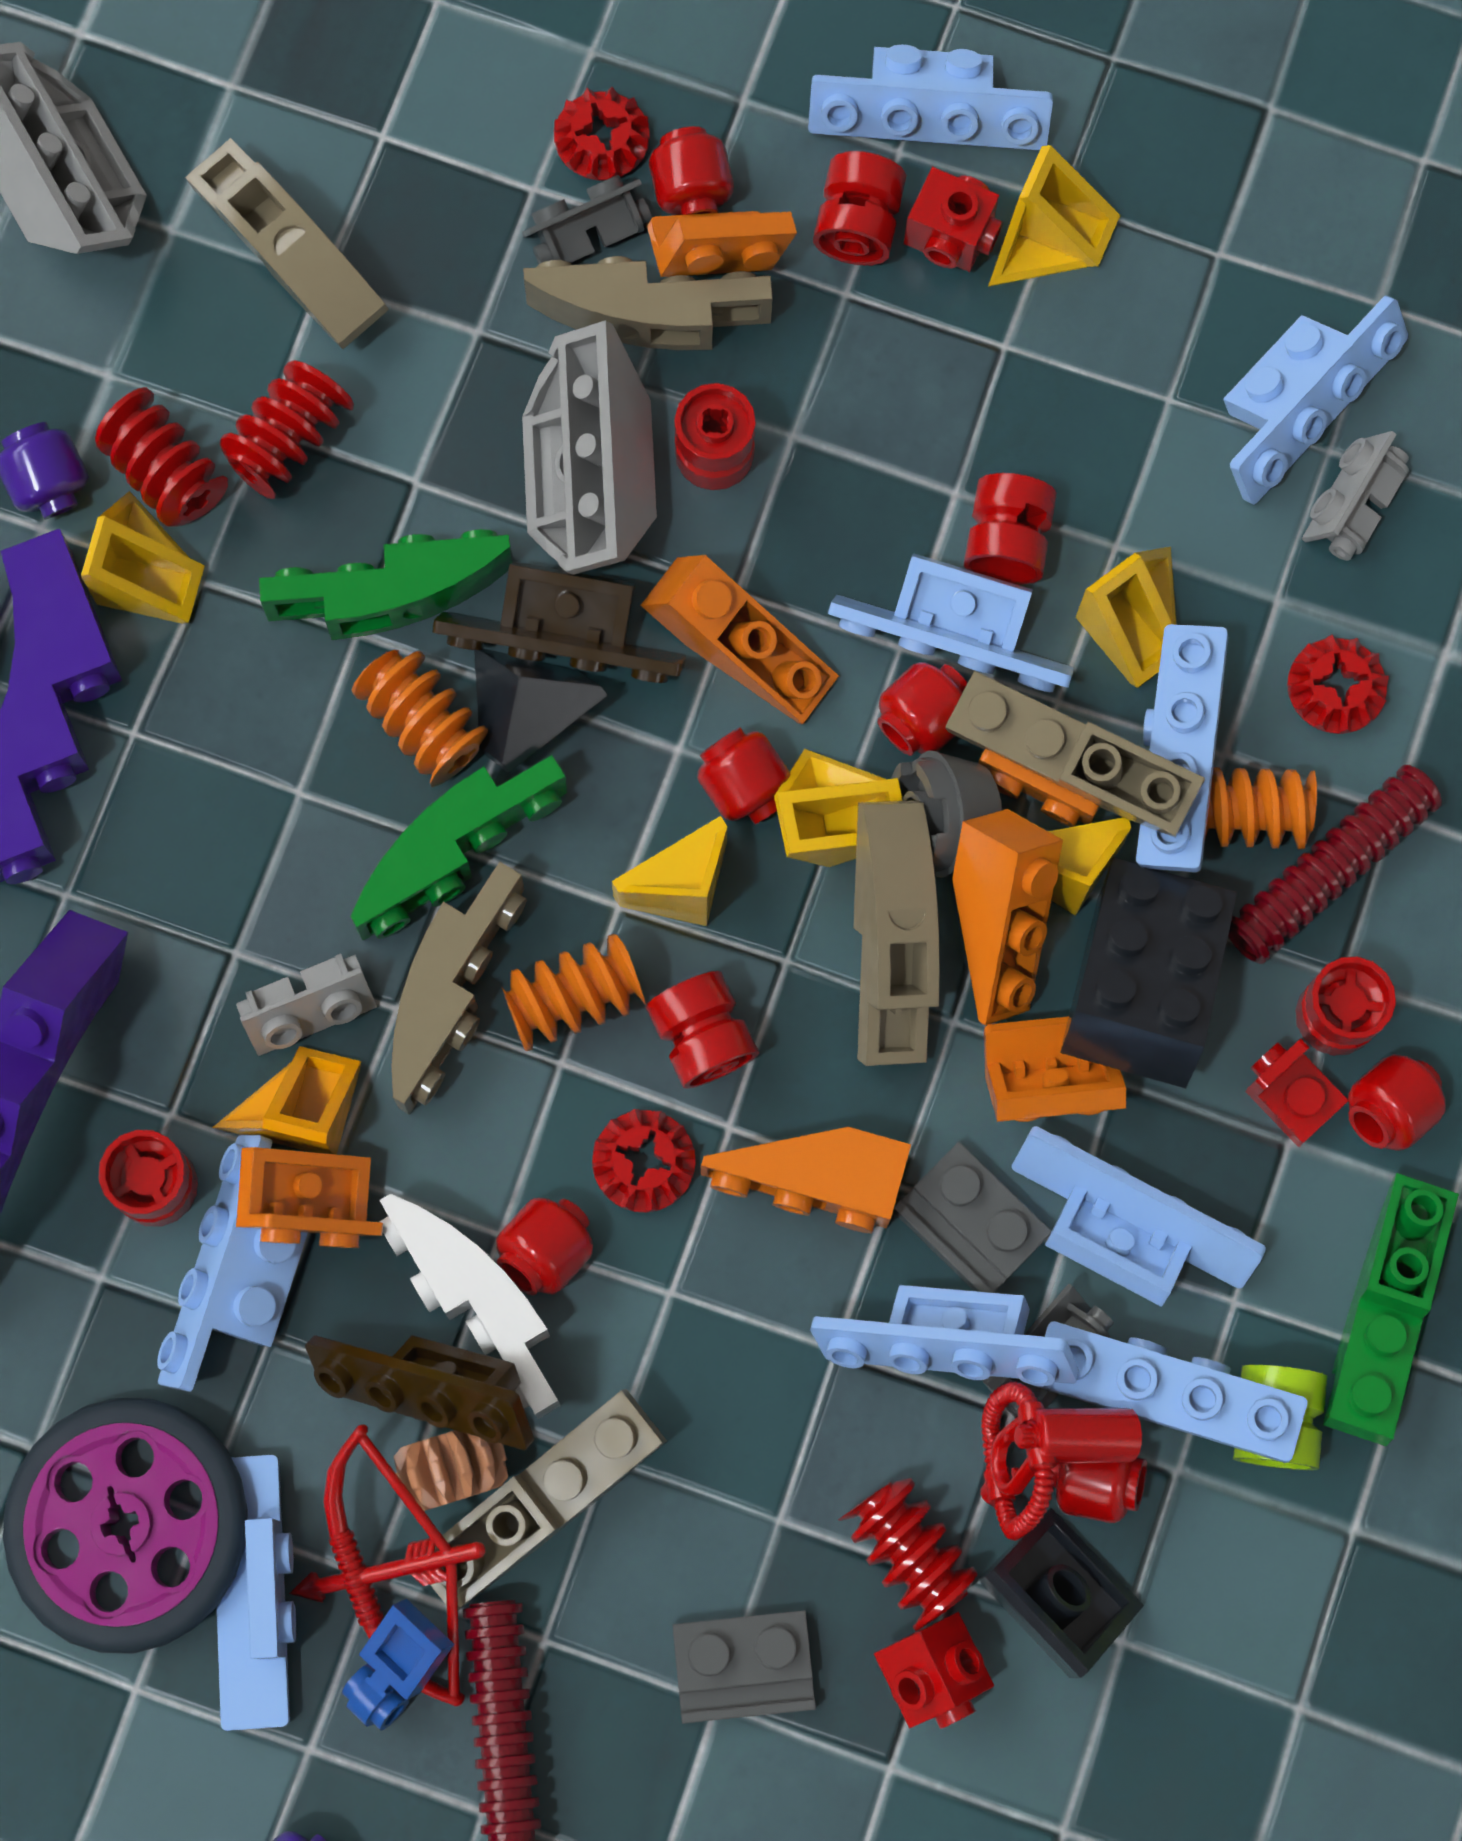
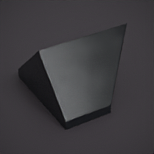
M488 649L474 650L478 725L485 726L488 729V734L481 743L480 748L489 759L508 773L607 696L599 684L576 670L539 661L519 659Z

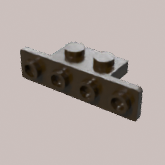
M514 561L509 565L501 622L442 612L434 619L432 630L433 633L447 635V644L457 648L483 650L485 642L509 646L508 655L515 658L544 661L546 653L570 657L569 665L571 667L592 672H605L607 664L632 668L631 677L654 683H667L669 675L680 676L686 660V655L626 644L635 583L582 573L572 575L560 569Z
M314 1335L305 1344L306 1351L314 1368L316 1382L327 1394L335 1398H347L377 1407L387 1413L395 1412L426 1421L438 1428L446 1427L474 1435L489 1443H501L526 1450L534 1441L520 1396L515 1392L521 1381L515 1364L512 1362L411 1335L393 1356Z

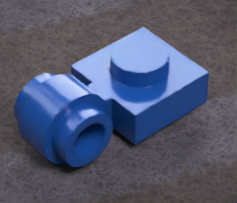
M408 1599L394 1604L359 1653V1656L368 1664L361 1667L349 1679L342 1690V1694L349 1700L347 1708L366 1727L374 1724L380 1731L386 1729L405 1710L409 1702L408 1699L420 1694L454 1643Z

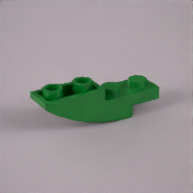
M485 529L464 532L459 539L435 540L433 536L425 534L407 535L400 538L398 543L383 544L385 568L375 569L373 565L368 563H348L338 567L337 572L312 574V571L309 569L292 567L278 570L275 573V577L259 578L260 602L268 621L325 617V623L331 640L368 636L398 629L428 619L461 604L489 587L507 573L509 565L513 562L509 535L497 536L496 532Z
M552 755L498 787L483 766L454 785L428 806L403 831L383 856L364 886L350 916L361 939L364 941L374 934L378 939L389 937L404 928L411 920L409 914L429 902H431L433 907L442 905L443 902L451 901L465 890L466 886L463 882L472 877L469 863L464 853L471 849L476 854L487 851L507 836L508 833L505 829L525 817L531 822L539 820L557 809L562 803L560 797L568 792L565 775Z
M1396 1173L1393 1177L1360 1272L1332 1370V1373L1336 1375L1323 1422L1324 1426L1385 1447L1394 1439L1422 1321L1431 1310L1459 1196L1458 1193Z

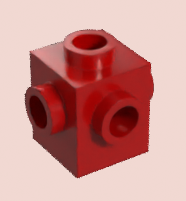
M932 166L907 218L904 244L923 252L929 261L944 268L959 267L970 272L979 252L988 256L991 254L1002 229L1003 221L995 218L999 194L990 191L986 184L974 177H956Z
M959 1611L874 1653L891 1689L892 1696L898 1704L909 1729L932 1718H935L940 1729L947 1727L976 1712L971 1699L994 1687V1683L984 1665L982 1655L976 1648Z

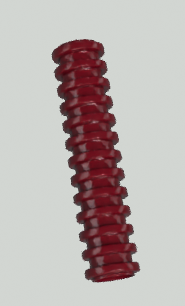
M1411 765L1401 766L1396 771L1397 778L1389 777L1382 784L1383 791L1374 790L1368 796L1369 803H1359L1354 808V816L1346 815L1340 821L1341 829L1332 827L1325 834L1326 841L1318 840L1311 846L1312 854L1304 852L1298 857V867L1289 865L1282 872L1283 880L1274 878L1268 884L1269 892L1260 891L1254 896L1255 905L1246 903L1239 910L1240 918L1232 916L1228 937L1233 945L1252 962L1264 964L1269 960V950L1279 951L1285 945L1284 937L1292 939L1299 933V924L1307 926L1314 919L1313 911L1322 913L1328 907L1327 899L1335 901L1342 895L1341 886L1350 888L1357 881L1356 874L1364 875L1371 869L1370 861L1378 863L1385 856V849L1393 850L1400 843L1399 836L1407 837L1414 831L1413 824L1421 825L1428 818V812H1435L1442 806L1440 792L1434 782L1416 767Z
M515 1600L469 1604V1608L463 1609V1618L470 1619L471 1629L465 1630V1639L472 1640L473 1651L466 1652L467 1661H474V1672L468 1674V1681L476 1684V1694L470 1695V1703L477 1704L478 1715L472 1716V1725L479 1726L480 1737H475L473 1742L474 1747H481L482 1757L475 1760L476 1769H483V1780L477 1782V1790L484 1791L485 1802L479 1803V1812L486 1813L487 1823L482 1824L480 1828L482 1835H488V1841H542L536 1840L535 1830L541 1828V1819L534 1818L533 1808L540 1805L539 1797H532L531 1786L538 1784L537 1775H530L529 1764L536 1762L534 1753H528L527 1743L534 1741L533 1732L526 1731V1721L532 1719V1711L525 1710L524 1699L530 1698V1689H523L522 1678L528 1677V1668L521 1667L520 1656H525L527 1653L526 1646H519L518 1635L525 1633L524 1625L517 1624V1614L523 1612V1606L521 1603H516Z

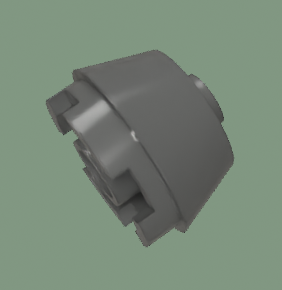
M926 751L912 762L899 763L891 779L898 778L903 801L919 800L924 803L935 877L943 878L954 872L962 822L1002 810L999 791L992 774L985 766L936 751Z

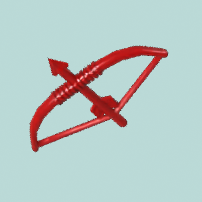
M361 1424L356 1427L329 1466L326 1476L323 1503L330 1536L328 1541L330 1546H333L331 1548L332 1552L336 1554L334 1556L336 1562H339L337 1566L342 1571L339 1574L319 1578L317 1573L311 1572L289 1594L323 1603L326 1598L325 1594L346 1589L347 1593L351 1594L349 1599L353 1602V1609L356 1610V1618H359V1626L363 1627L370 1639L384 1617L383 1611L380 1610L381 1605L377 1602L378 1597L374 1594L375 1589L371 1586L373 1583L406 1575L414 1577L422 1586L446 1581L447 1637L454 1643L448 1653V1687L429 1680L421 1693L458 1707L465 1701V1695L460 1692L457 1564L482 1558L485 1555L486 1547L481 1542L451 1547L367 1436V1425ZM359 1444L430 1537L410 1542L404 1559L366 1567V1564L363 1563L364 1558L360 1554L361 1550L357 1546V1539L354 1538V1531L348 1528L342 1496L346 1463Z

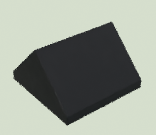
M1052 1508L1044 1514V1518L1040 1520L1037 1527L1017 1540L977 1579L1069 1678H1082L1089 1672L1144 1606Z

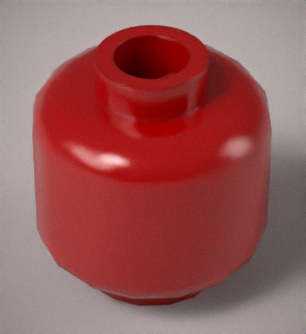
M683 127L666 133L661 137L660 145L653 150L650 156L649 167L656 199L660 208L668 214L718 213L717 208L726 203L734 191L726 148L721 139L707 134V131L702 127Z
M926 662L915 663L881 694L879 709L882 715L878 718L877 723L888 740L904 754L912 756L916 752L921 754L926 751L940 752L955 737V735L946 730L945 726L967 682L958 671L947 664H944L939 669Z
M738 727L700 754L704 764L699 768L697 778L726 820L736 821L748 815L752 822L757 824L777 811L774 795L791 774L762 732L753 731L745 734L742 728Z
M1394 1054L1383 1058L1354 1083L1348 1094V1115L1352 1128L1364 1142L1379 1149L1386 1148L1401 1151L1413 1146L1439 1123L1446 1111L1445 1095L1442 1091V1081L1439 1074L1428 1063L1414 1060L1408 1056Z
M533 1198L523 1206L498 1234L496 1245L500 1257L496 1260L497 1265L504 1270L520 1291L528 1295L534 1296L538 1292L546 1294L557 1293L569 1283L593 1254V1241L586 1229L590 1225L588 1217L576 1204L567 1199H560L558 1202H554L548 1198Z
M1137 1457L1133 1462L1057 1463V1466L1051 1469L1054 1472L1052 1477L1054 1484L1051 1486L1056 1488V1499L1059 1508L1068 1515L1106 1523H1116L1122 1520L1128 1510L1138 1511L1146 1483L1147 1460Z

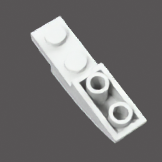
M392 1194L379 1200L388 1217L379 1221L383 1223V1234L396 1256L408 1250L421 1271L410 1278L429 1313L441 1306L448 1319L451 1320L473 1307L477 1315L465 1322L485 1355L497 1349L503 1360L515 1364L521 1381L515 1392L520 1396L523 1408L525 1409L530 1406L537 1419L560 1406L559 1401L528 1350L550 1336L549 1332L528 1299L504 1270L478 1245L453 1226L422 1207Z

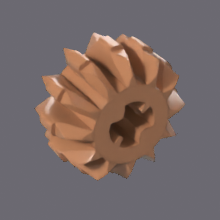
M456 1430L403 1446L394 1455L397 1476L424 1511L499 1488L508 1479L505 1463L507 1457L503 1444L489 1443L480 1437Z

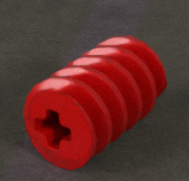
M296 360L289 361L285 365L283 373L286 380L277 378L269 383L267 390L270 398L262 396L257 397L253 401L251 408L254 416L246 414L237 419L235 426L239 435L226 433L221 437L219 443L223 454L234 471L250 487L269 499L276 498V493L267 481L270 476L286 483L292 480L291 473L283 463L286 458L305 465L308 461V457L299 443L305 440L318 447L324 443V439L315 425L321 422L334 429L340 425V421L331 407L336 404L349 411L354 409L351 396L336 381L322 371Z
M147 387L138 388L126 394L105 414L95 435L96 447L106 456H110L113 467L126 475V481L133 489L141 491L142 500L150 508L156 509L157 518L167 527H178L191 523L204 516L219 503L228 488V478L222 475L209 480L215 471V463L208 457L195 461L200 453V446L193 440L180 443L185 433L182 425L178 422L165 425L169 419V410L162 404L151 407L154 402V393Z
M911 1477L888 1483L838 1520L843 1521L860 1517L862 1521L851 1536V1539L854 1543L871 1539L876 1540L877 1544L866 1561L869 1565L887 1561L892 1563L893 1566L883 1579L882 1584L885 1588L904 1583L908 1586L897 1606L900 1610L917 1606L923 1608L924 1611L913 1626V1629L918 1631L969 1594L967 1590L978 1573L974 1566L953 1571L952 1567L961 1555L962 1549L958 1544L937 1548L936 1545L945 1533L946 1526L943 1522L927 1526L921 1525L931 1505L928 1500L911 1504L905 1502L915 1487V1482Z

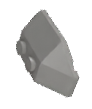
M22 42L0 44V193L25 238L31 243L74 254L129 245L134 236L135 227L147 195L93 100L57 70L34 59L35 53Z
M606 320L554 337L548 352L552 357L539 375L522 416L527 533L558 562V565L565 572L572 575L625 561L657 518L651 400L613 324Z

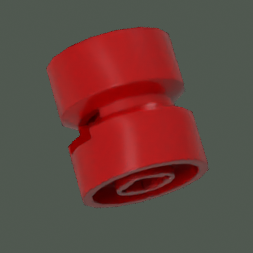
M847 151L835 155L830 161L824 188V197L827 201L820 206L814 231L813 244L816 248L830 258L854 265L871 266L883 263L889 259L896 228V220L893 216L900 210L907 177L903 168L891 159L864 151Z
M720 383L705 384L688 392L678 404L674 418L677 466L684 478L697 487L711 491L728 489L741 482L750 471L753 462L756 429L754 409L744 394L728 385Z
M994 473L980 478L977 484L972 517L978 524L970 528L963 566L967 570L1016 585L1031 584L1041 580L1049 543L1042 534L1049 531L1052 525L1057 495L1055 489L1042 480L1015 473Z
M1358 956L1341 957L1327 964L1300 994L1295 1009L1297 1027L1304 1040L1317 1051L1332 1056L1349 1055L1363 1048L1392 1018L1396 1005L1394 986L1387 973L1373 961Z
M720 971L707 972L680 982L655 996L646 1005V1009L660 1039L673 1041L675 1045L669 1054V1058L685 1089L695 1088L722 1078L748 1064L760 1053L745 1021L731 1017V1012L736 1002Z
M134 1130L120 1135L106 1148L99 1164V1182L103 1194L129 1219L144 1226L162 1227L178 1221L190 1210L197 1195L198 1177L193 1163L168 1137L153 1130Z

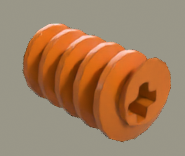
M392 650L375 659L362 671L354 682L352 693L357 699L368 700L366 708L373 718H384L382 727L388 736L400 737L398 746L404 755H416L414 765L420 774H432L430 779L431 787L441 785L460 772L479 751V746L488 734V729L485 726H479L469 732L463 729L472 716V710L469 707L461 708L453 713L447 710L457 696L453 688L434 695L432 690L440 680L441 674L436 669L421 676L417 675L416 671L425 660V655L421 651H416L403 658L399 650Z
M1213 767L1205 839L1209 829H1216L1221 847H1228L1234 831L1241 830L1246 848H1253L1260 830L1267 831L1272 849H1279L1285 832L1292 831L1297 849L1304 850L1315 824L1317 806L1315 770L1309 773L1304 786L1296 770H1285L1277 786L1271 769H1260L1252 786L1249 774L1245 768L1234 769L1228 785H1226L1220 767Z
M616 934L608 935L607 956H603L594 944L589 942L583 946L582 965H579L569 952L564 951L559 954V973L555 974L543 960L535 962L534 982L530 983L524 974L516 968L511 970L510 990L506 992L502 987L515 1027L526 1052L533 1050L534 1029L538 1028L552 1043L557 1041V1022L559 1020H563L577 1034L581 1032L582 1012L587 1011L599 1025L606 1023V1003L611 1002L623 1017L630 1015L631 994L635 993L646 1005L629 953L623 941Z

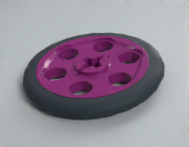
M115 1398L87 1405L51 1427L32 1446L15 1473L5 1503L3 1544L9 1574L22 1601L42 1625L71 1644L99 1653L127 1654L165 1646L190 1632L219 1605L236 1577L246 1546L245 1520H247L248 1516L242 1479L227 1448L204 1423L179 1407L148 1398ZM136 1439L146 1440L151 1445L154 1453V1461L151 1468L140 1477L129 1476L122 1466L124 1448ZM81 1463L91 1472L93 1479L92 1488L82 1500L72 1502L62 1493L61 1477L71 1465ZM184 1481H192L198 1485L202 1492V1505L195 1516L182 1520L175 1516L170 1508L171 1492L178 1484ZM120 1505L124 1513L137 1514L139 1524L130 1528L131 1540L129 1543L125 1536L112 1535L111 1525L116 1524L120 1520L118 1512ZM60 1530H69L75 1534L79 1541V1553L73 1564L67 1568L60 1569L50 1561L47 1548L54 1534ZM177 1547L187 1555L190 1569L185 1581L178 1586L169 1587L160 1580L157 1564L165 1551ZM110 1572L120 1574L128 1586V1596L125 1603L113 1612L104 1610L96 1599V1587L99 1580Z

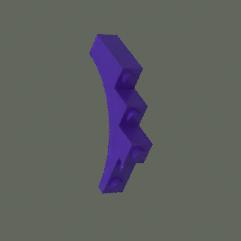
M60 528L0 551L12 593L15 638L8 690L0 709V882L5 881L7 884H19L31 880L42 873L43 869L41 866L56 861L30 793L39 789L42 793L59 791L73 784L76 781V775L89 770L64 703L73 699L79 703L92 701L106 694L110 690L109 685L122 681L72 550Z
M69 910L2 988L0 1000V1215L27 1145L57 1081L96 1013L119 982L128 932Z

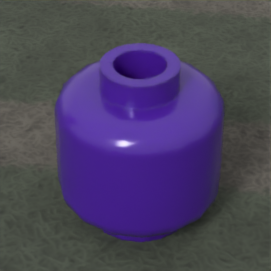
M40 422L18 430L1 441L4 450L0 452V478L13 506L21 512L40 510L43 518L46 520L78 506L74 494L85 487L89 476L67 431L50 429L47 422Z

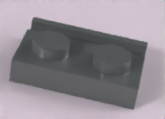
M959 1141L893 1209V1213L973 1291L994 1293L1051 1233V1230Z
M805 1610L672 1624L682 1724L816 1710Z

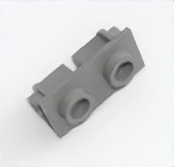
M1389 431L1368 438H1359L1346 449L1339 462V467L1342 470L1332 487L1316 500L1310 511V517L1313 520L1301 538L1304 542L1327 538L1332 542L1329 546V551L1334 556L1346 561L1351 560L1354 554L1362 553L1382 518L1365 504L1367 499L1380 509L1387 508L1409 472L1406 465L1409 456L1400 448L1390 446L1397 435L1396 433Z
M340 953L332 959L300 971L307 990L295 994L288 977L254 991L245 992L247 999L236 1003V1006L241 1016V1023L258 1056L275 1049L290 1047L299 1039L333 1025L348 1023L360 1014L377 1008L356 955L343 959Z

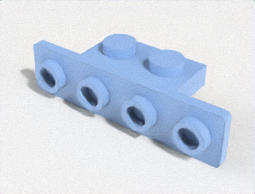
M903 44L894 45L890 48L874 47L872 79L815 75L812 77L808 130L812 134L1040 150L1042 146H1047L1053 96L1050 92L993 88V55H981L968 49H956L950 52L927 51Z
M1384 296L1349 335L1301 315L1224 397L1223 400L1229 415L1260 429L1230 463L1231 471L1243 500L1255 505L1270 488L1276 486L1283 478L1285 472L1310 445L1320 439L1324 430L1350 402L1358 398L1367 383L1389 360L1393 359L1400 352L1408 339V332L1396 299Z
M915 553L912 555L895 612L840 595L834 597L829 607L828 614L841 618L839 627L846 631L862 636L874 637L877 629L900 636L898 645L916 653L934 655L936 648L959 654L958 664L982 673L993 674L996 666L1020 673L1019 683L1036 690L1054 692L1055 685L1068 688L1074 668L1015 649L1033 591L1032 589Z
M1169 624L1164 628L1154 709L1146 710L1143 730L1144 745L1150 746V752L1204 777L1205 781L1176 838L1140 824L1136 861L1142 868L1198 872L1202 868L1229 638L1224 627Z
M1032 1127L1012 1164V1169L1015 1172L1067 1199L1045 1246L1161 1307L1170 1295L1185 1261L1236 1288H1243L1261 1262L1266 1251V1247L1263 1244L1246 1236L1239 1229L1227 1226L1190 1207L1183 1200L1131 1176L1124 1169L1110 1165L1072 1145L1065 1138L1053 1135L1040 1127Z
M239 1135L236 1142L231 1144L223 1155L219 1167V1178L223 1182L215 1206L213 1205L207 1210L199 1228V1241L202 1243L195 1267L186 1273L179 1289L178 1303L182 1306L174 1332H170L165 1337L159 1350L157 1359L158 1368L161 1370L158 1378L159 1385L177 1390L192 1391L212 1330L260 1346H272L308 1233L301 1232L300 1244L260 1242L261 1229L236 1227L242 1148L258 1147L271 1149L272 1139L261 1135Z
M899 1285L889 1323L815 1316L810 1328L824 1357L846 1368H860L864 1364L890 1366L908 1374H922L926 1370L953 1372L971 1380H985L990 1376L1020 1379L1034 1386H1050L1054 1382L1074 1384L1076 1383L1079 1371L1068 1342L1065 1339L1024 1335L1030 1311L1024 1295Z
M1055 1321L1048 1324L1045 1337L1065 1339L1068 1342L1079 1371L1076 1383L1074 1384L1054 1382L1050 1386L1036 1387L1104 1408H1130L1136 1412L1140 1419L1283 1463H1288L1293 1458L1307 1408V1400L1303 1396L1230 1375V1367L1214 1360L1193 1357L1192 1362H1187L1167 1356V1349L1148 1340L1131 1337L1128 1343Z
M275 1455L232 1457L242 1479L248 1516L247 1520H245L246 1546L236 1577L217 1606L221 1727L225 1731L284 1727L290 1722L287 1643L296 1641V1612L294 1601H285L284 1574L293 1573L294 1555L291 1533H282L280 1461Z

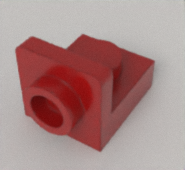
M1301 1038L1288 1050L1279 1042L1269 1049L1250 1068L1258 1078L1245 1091L1298 1147L1348 1102V1099L1304 1054L1310 1047Z

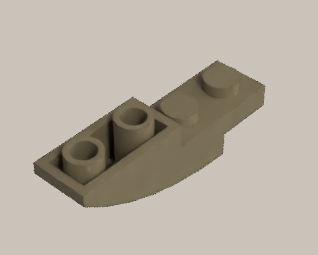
M231 138L185 177L194 191L264 263L271 275L342 350L389 310L371 286L294 199L258 161L255 163Z
M622 256L607 257L600 260L597 264L572 265L567 261L550 260L540 263L535 268H523L528 306L574 329H580L606 320L613 324L621 342L624 344L669 350H712L713 327L771 324V276L756 277L751 272L738 271L728 273L721 279L695 280L690 276L675 275L664 278L660 283H648L646 261H632L630 258Z
M976 671L973 672L945 726L949 733L984 750L988 749L1094 802L1105 810L1175 838L1205 781L1204 777L1090 722L1084 724Z
M919 800L858 802L853 929L862 934L857 1059L865 1066L926 1063L929 1007H939V927L934 864L924 803Z
M502 862L498 863L466 914L445 902L442 903L428 927L411 964L400 999L394 1029L391 1064L393 1099L398 1108L410 1115L418 1102L426 1106L432 1100L446 1075L444 1071L439 1069L452 1048L462 1051L474 1035L480 1023V1018L474 1015L478 1005L475 996L463 989L462 986L465 981L473 985L479 980L493 955V952L487 949L500 927L506 931L513 927L526 905L527 898L521 895L525 890L522 875Z
M627 1389L618 1392L522 1473L513 1476L443 1534V1537L451 1547L473 1542H481L486 1547L485 1555L482 1558L457 1564L458 1610L541 1547L667 1442ZM446 1581L432 1584V1588L447 1606Z

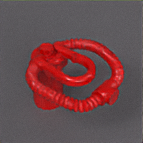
M1015 1381L1001 1385L987 1398L982 1414L981 1433L983 1435L982 1441L984 1442L982 1447L986 1449L983 1451L984 1456H986L984 1459L986 1470L983 1472L985 1483L981 1487V1496L986 1503L995 1508L997 1520L1005 1537L1013 1541L1019 1540L1037 1527L1040 1520L1044 1518V1514L1047 1513L1049 1501L1052 1499L1051 1494L1054 1491L1051 1486L1054 1484L1052 1479L1054 1472L1051 1469L1055 1468L1057 1463H1124L1136 1460L1142 1445V1430L1138 1415L1130 1408H1044L1043 1403L1037 1401L1034 1392L1024 1384ZM1016 1402L1019 1405L1018 1417L1000 1431L1003 1411L1009 1403ZM1012 1442H1015L1020 1449H1026L1027 1458L1020 1468H1012L1011 1474L1013 1477L1011 1479L1009 1468L1006 1465L1008 1447ZM1036 1477L1030 1501L1025 1506L1023 1512L1017 1515L1013 1503L1016 1500L1015 1496L1021 1494L1031 1479Z

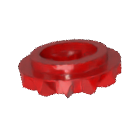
M587 87L582 96L573 101L566 99L562 112L558 119L554 121V142L559 157L570 170L585 178L607 180L617 175L621 177L637 167L648 150L650 141L648 116L643 114L634 97L628 99L618 94L613 87L609 88L606 92H593ZM595 116H598L599 120H603L606 127H617L611 130L610 150L606 151L604 143L600 142L597 135L587 136V134L593 132L592 122H594Z
M1332 634L1323 640L1312 644L1308 643L1298 654L1291 665L1287 687L1290 701L1304 721L1324 732L1345 734L1364 728L1378 716L1387 701L1386 694L1389 676L1384 673L1380 664L1379 653H1371L1361 645L1358 638L1347 640L1336 638ZM1335 662L1337 663V669H1341L1343 678H1353L1354 681H1359L1358 684L1350 686L1347 690L1343 707L1341 697H1338L1335 688L1325 687L1324 684L1319 685L1320 682L1329 679Z
M633 1109L626 1114L611 1119L595 1141L592 1156L594 1177L604 1195L619 1207L633 1212L647 1213L658 1211L676 1202L689 1187L695 1171V1149L684 1126L667 1116L664 1112ZM650 1135L655 1136L653 1140V1145L655 1146L654 1157L661 1160L663 1165L671 1167L669 1171L661 1167L659 1170L648 1168L644 1177L639 1178L637 1186L632 1185L634 1180L633 1162L626 1159L625 1154L619 1153L618 1149L626 1152L629 1149L640 1151L644 1142L647 1143Z

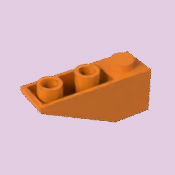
M706 555L677 557L640 605L684 645L798 724H804L839 677L836 672Z
M1009 809L962 822L952 877L978 1020L985 1026L1030 1011L1031 1001L1036 991L1035 980L1042 945L1047 935L1046 925L1053 889L1058 879V864L1063 839Z
M844 1127L703 1156L701 1175L712 1178L710 1187L716 1191L747 1198L749 1189L774 1196L772 1205L779 1209L809 1216L812 1207L837 1214L835 1223L842 1227L871 1234L875 1225L883 1228L888 1227L911 1144L855 1128Z

